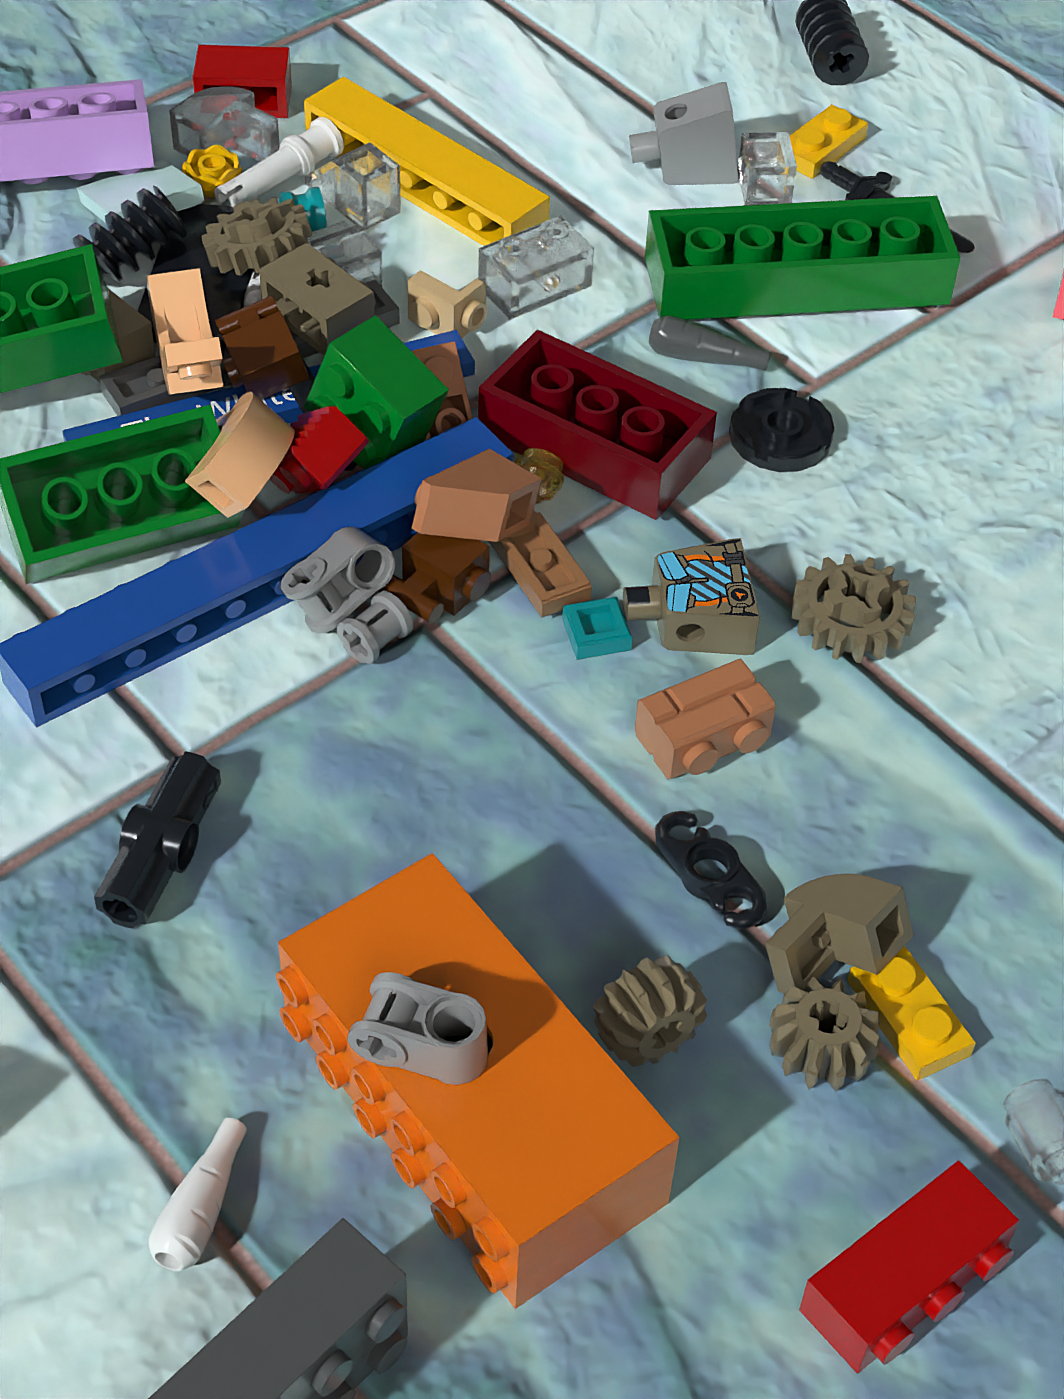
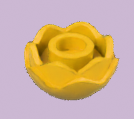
M212 145L203 150L193 149L189 153L187 161H184L182 165L183 173L201 185L203 196L215 197V188L224 185L242 173V167L240 166L237 154L229 152L221 145Z

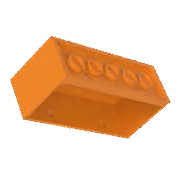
M433 853L278 942L281 970L276 973V980L284 997V1007L280 1008L279 1012L287 1031L296 1042L300 1043L306 1040L317 1054L315 1057L316 1063L326 1082L334 1090L341 1087L344 1088L354 1101L353 1110L361 1127L373 1139L379 1135L392 1150L391 1159L399 1176L410 1188L413 1189L419 1185L432 1202L430 1208L436 1223L449 1239L455 1240L459 1237L473 1254L471 1262L477 1276L491 1293L495 1294L501 1290L511 1305L517 1309L669 1204L680 1137ZM385 972L398 973L412 978L416 982L454 993L466 994L476 999L483 1007L486 1017L487 1034L493 1043L492 1049L488 1054L487 1065L481 1075L468 1083L460 1085L445 1084L438 1079L398 1067L377 1065L358 1055L350 1047L347 1036L351 1026L357 1021H362L372 1000L369 990L374 977Z

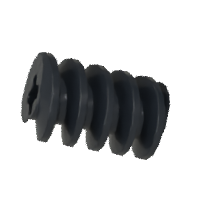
M804 0L796 12L795 23L815 75L822 82L829 85H845L854 82L867 68L869 54L847 1Z
M153 185L155 195L144 188L137 192L139 206L130 200L121 203V211L124 218L112 211L106 214L105 222L108 230L97 223L89 226L92 242L80 234L73 238L75 248L92 244L103 276L108 275L119 284L124 281L119 266L124 264L134 272L140 270L135 256L137 253L140 252L151 261L156 258L151 245L152 242L156 241L166 249L171 247L167 234L170 229L182 238L187 236L185 226L178 212L163 192L155 185Z

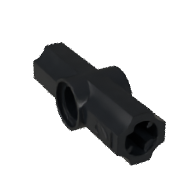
M185 751L179 757H172L146 805L137 803L129 811L120 833L119 853L94 896L96 909L108 916L114 924L131 929L135 925L146 924L173 872L183 873L189 866L198 843L199 824L221 784L220 770L213 767L204 756Z

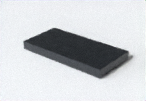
M198 204L178 211L185 226L187 236L182 238L171 229L167 232L171 247L166 249L160 245L150 275L200 268L212 336L221 334L215 322L216 319L244 308V295L254 268L247 269L242 275H236L234 268L223 274L220 273L218 266L211 267L201 237L207 234L206 226L208 224L219 223L217 219L219 214L230 215L234 213V210L230 206ZM146 285L137 311L151 322L153 341L157 343Z

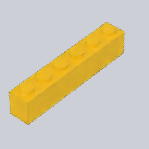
M341 77L304 100L306 130L310 128L311 122L318 117H326L336 125L341 133L344 149L337 158L509 262L549 235L550 196L346 77Z

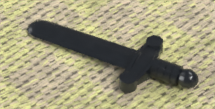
M826 161L820 167L821 175L825 179L831 180L832 183L849 192L846 194L845 200L896 198L885 192L889 189L892 181V176L887 172H878L876 176L860 177L843 166H838L833 161ZM950 229L958 252L969 253L974 250L973 242Z

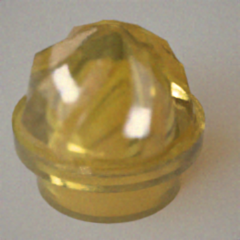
M531 448L525 450L521 459L514 462L542 478L536 504L551 500L557 491L562 488L564 476L561 472L564 465L561 459L553 453Z

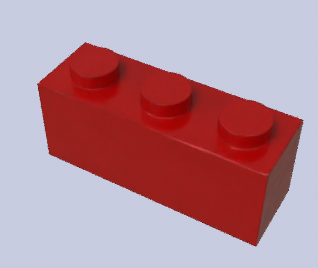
M958 1160L807 1280L799 1311L857 1374L877 1358L883 1365L888 1364L910 1344L914 1338V1333L911 1330L927 1316L933 1322L943 1319L963 1298L965 1292L961 1289L977 1275L983 1281L991 1279L1008 1263L1014 1253L1008 1245L1019 1219Z

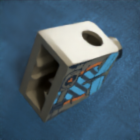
M741 538L659 553L654 558L652 585L623 588V610L626 621L656 619L661 644L667 650L754 655L760 615Z

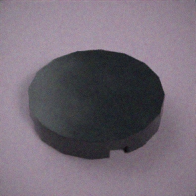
M765 388L746 395L740 401L739 407L733 411L729 427L731 444L743 459L759 468L775 472H799L817 465L828 455L835 429L831 413L819 400L809 396V401L796 397V390Z

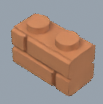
M740 658L638 700L635 732L638 740L649 755H653L654 762L667 779L675 778L686 772L692 775H699L712 768L719 758L738 750L746 754L759 749L771 736L776 707L773 698L760 682L756 683L754 674Z

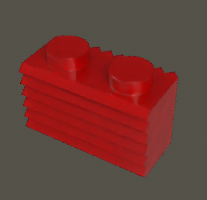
M327 406L297 415L298 421L290 423V426L295 430L294 438L284 458L270 477L271 482L283 492L290 494L293 491L298 495L299 493L313 492L314 490H326L369 443L367 437L336 406Z

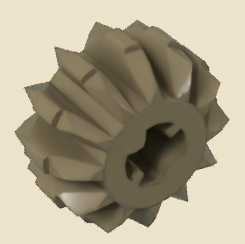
M668 955L658 957L655 961L644 958L636 968L630 971L623 969L622 976L615 982L607 983L603 987L605 995L597 999L593 1005L596 1014L594 1023L600 1031L598 1033L599 1037L609 1051H614L619 1060H626L632 1067L640 1066L648 1060L652 1064L658 1063L670 1051L677 1053L678 1046L685 1040L693 1039L696 1035L694 1028L702 1024L707 1017L704 1009L707 999L701 992V985L691 971L687 972L680 963H675Z
M814 976L806 983L805 991L790 985L788 991L784 993L782 1004H777L776 1009H773L769 1023L772 1032L769 1043L771 1055L784 1058L782 1068L784 1069L785 1076L798 1072L806 1074L805 1083L808 1090L816 1085L818 1079H826L835 1092L843 1086L845 1077L860 1081L866 1074L869 1063H872V1060L877 1058L881 1044L879 1040L880 1035L877 1034L880 1025L879 1012L865 1009L867 1000L865 999L864 991L852 995L845 994L841 978L831 986V989L824 988Z

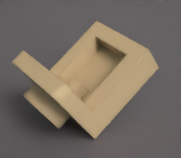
M421 270L407 280L408 319L415 322L418 326L436 335L457 330L460 337L463 338L470 331L478 329L484 322L487 315L486 283L476 278L460 291Z

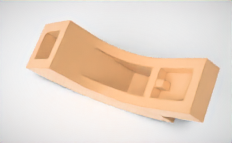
M200 268L147 275V290L156 341L169 395L223 388L220 369L222 361L219 337L213 338Z
M253 392L242 395L229 412L216 419L220 430L218 438L185 480L187 484L227 518L248 508L284 458L295 434V430Z

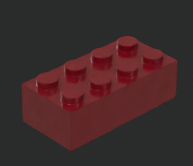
M538 329L479 386L478 419L508 449L655 520L663 514L711 459L717 416L716 411Z

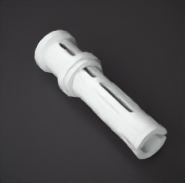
M318 117L311 122L310 128L298 136L289 135L284 138L277 152L224 185L215 188L214 193L218 204L222 205L230 200L231 203L226 206L233 207L241 202H252L293 175L306 176L314 171L315 164L326 157L335 158L343 152L344 144L341 133L331 120L326 117Z

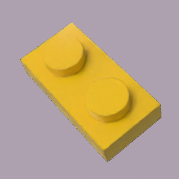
M831 104L777 145L775 160L813 179L821 173L820 167L824 162L837 161L866 138L868 122L850 114L845 109Z
M906 946L893 957L878 975L854 966L850 968L847 982L855 993L865 992V999L867 1000L866 1009L879 1012V1028L916 1081L972 1055L976 1042Z

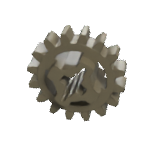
M272 197L267 203H260L258 199L253 200L251 203L249 201L241 202L233 206L234 213L230 215L219 214L217 216L219 223L208 224L206 226L207 234L202 235L201 238L212 268L218 266L220 273L223 274L234 268L236 275H242L247 269L254 268L257 274L261 267L306 242L308 243L307 238L312 236V231L302 204L295 206L293 199L285 200L279 204L277 197Z
M845 554L843 564L839 565L831 558L826 557L823 558L821 570L808 566L805 571L804 580H797L791 618L799 620L797 630L799 636L814 635L811 648L819 650L826 645L832 647L833 659L838 660L845 651L852 652L856 663H862L864 652L870 651L873 656L880 660L885 657L887 646L899 650L902 647L904 636H910L916 604V597L907 595L910 583L907 580L893 581L895 568L888 566L879 571L874 568V558L868 557L863 565L855 564L851 554ZM824 595L823 601L818 602V600ZM889 613V616L882 622L884 614Z

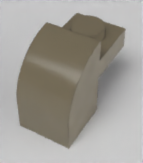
M834 874L808 881L784 897L789 920L776 930L773 936L765 943L777 990L783 994L788 991L790 985L805 991L806 983L813 976L818 979L835 960L878 975L914 936L903 887L860 874Z

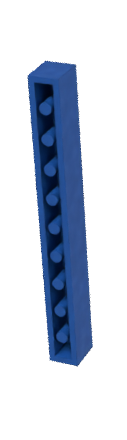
M477 417L456 427L449 428L412 448L405 449L389 459L355 473L353 476L328 487L326 490L314 492L273 514H268L233 533L219 537L212 543L178 559L171 560L134 580L120 584L113 590L77 607L70 608L35 627L13 635L11 638L0 643V672L3 684L37 728L294 601L287 598L281 589V581L284 575L297 563L310 556L329 540L336 531L342 528H359L385 545L391 552L401 548L418 533L412 529V524L416 511L415 495L422 480L487 449L495 451L512 462L514 454ZM364 553L357 559L355 565L362 560Z

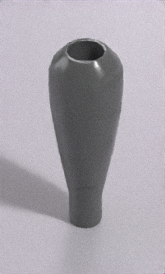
M670 315L654 320L649 335V345L654 352L680 360L747 366L766 371L771 356V351L751 347L727 335H722L718 331Z

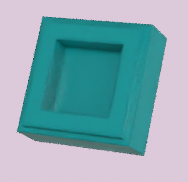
M617 596L563 606L562 620L577 660L631 650L632 635Z

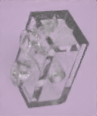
M560 215L480 247L478 279L486 283V296L511 320L592 286L594 247Z

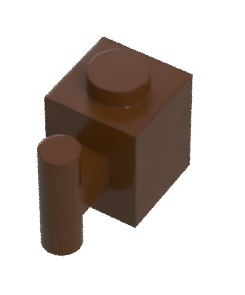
M272 295L215 320L231 355L222 359V363L234 389L244 385L247 393L253 392L262 400L290 386L310 379L300 351Z
M417 533L402 546V579L393 574L391 580L386 586L379 589L378 592L387 591L401 600L409 611L431 624L440 618L443 610L455 616L470 601H477L486 592L491 581V574L489 572L490 546L480 540Z

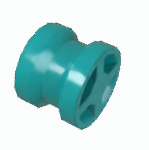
M319 187L308 188L304 194L295 195L291 191L279 193V204L285 200L293 199L295 206L303 205L313 235L317 237L327 234L325 207Z

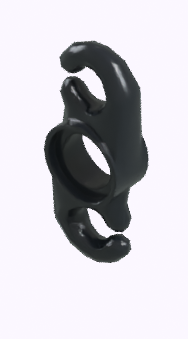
M675 811L664 815L655 826L656 845L681 876L686 890L699 899L709 900L712 908L718 912L725 911L728 898H744L752 903V908L749 912L741 914L733 911L726 912L723 918L726 926L745 929L759 924L767 913L766 894L759 883L740 862L735 848L724 840L711 838L709 831L703 827L696 828L693 840H677L670 836L671 829L676 826L695 827L698 822L696 815L686 811ZM712 859L723 864L727 873L720 878L709 879L699 875L693 866L701 860Z

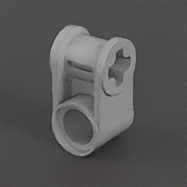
M345 527L336 531L329 540L305 560L293 566L284 575L281 581V589L287 598L296 600L306 613L305 622L312 632L317 634L326 633L337 628L339 623L348 618L356 608L376 591L386 586L393 576L395 559L393 553L385 545L361 529ZM364 553L362 560L355 565L357 559ZM327 607L332 608V611L329 612Z
M385 972L374 977L369 990L372 1000L362 1021H357L351 1026L347 1036L350 1047L358 1055L377 1065L398 1067L438 1079L445 1084L460 1085L471 1082L481 1075L488 1059L487 1028L483 1007L476 999L466 994L454 993L422 984L398 973ZM448 1037H465L464 1040L457 1042L445 1041Z

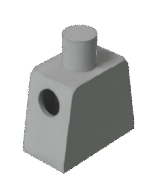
M727 82L717 83L657 102L653 106L656 131L629 135L632 162L639 163L660 159L663 181L667 185L739 183L733 109Z

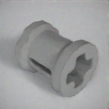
M382 591L372 598L371 606L355 619L345 618L337 626V634L343 647L352 658L359 663L372 664L379 657V650L395 637H406L413 630V620L408 609L399 598L390 592Z

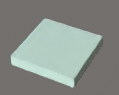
M164 159L154 162V167L144 168L134 174H117L77 187L81 204L104 222L105 215L110 211L124 218L121 211V203L126 200H130L139 206L137 192L142 188L149 190L155 195L153 185L163 192L177 212L201 204L204 201L201 185Z

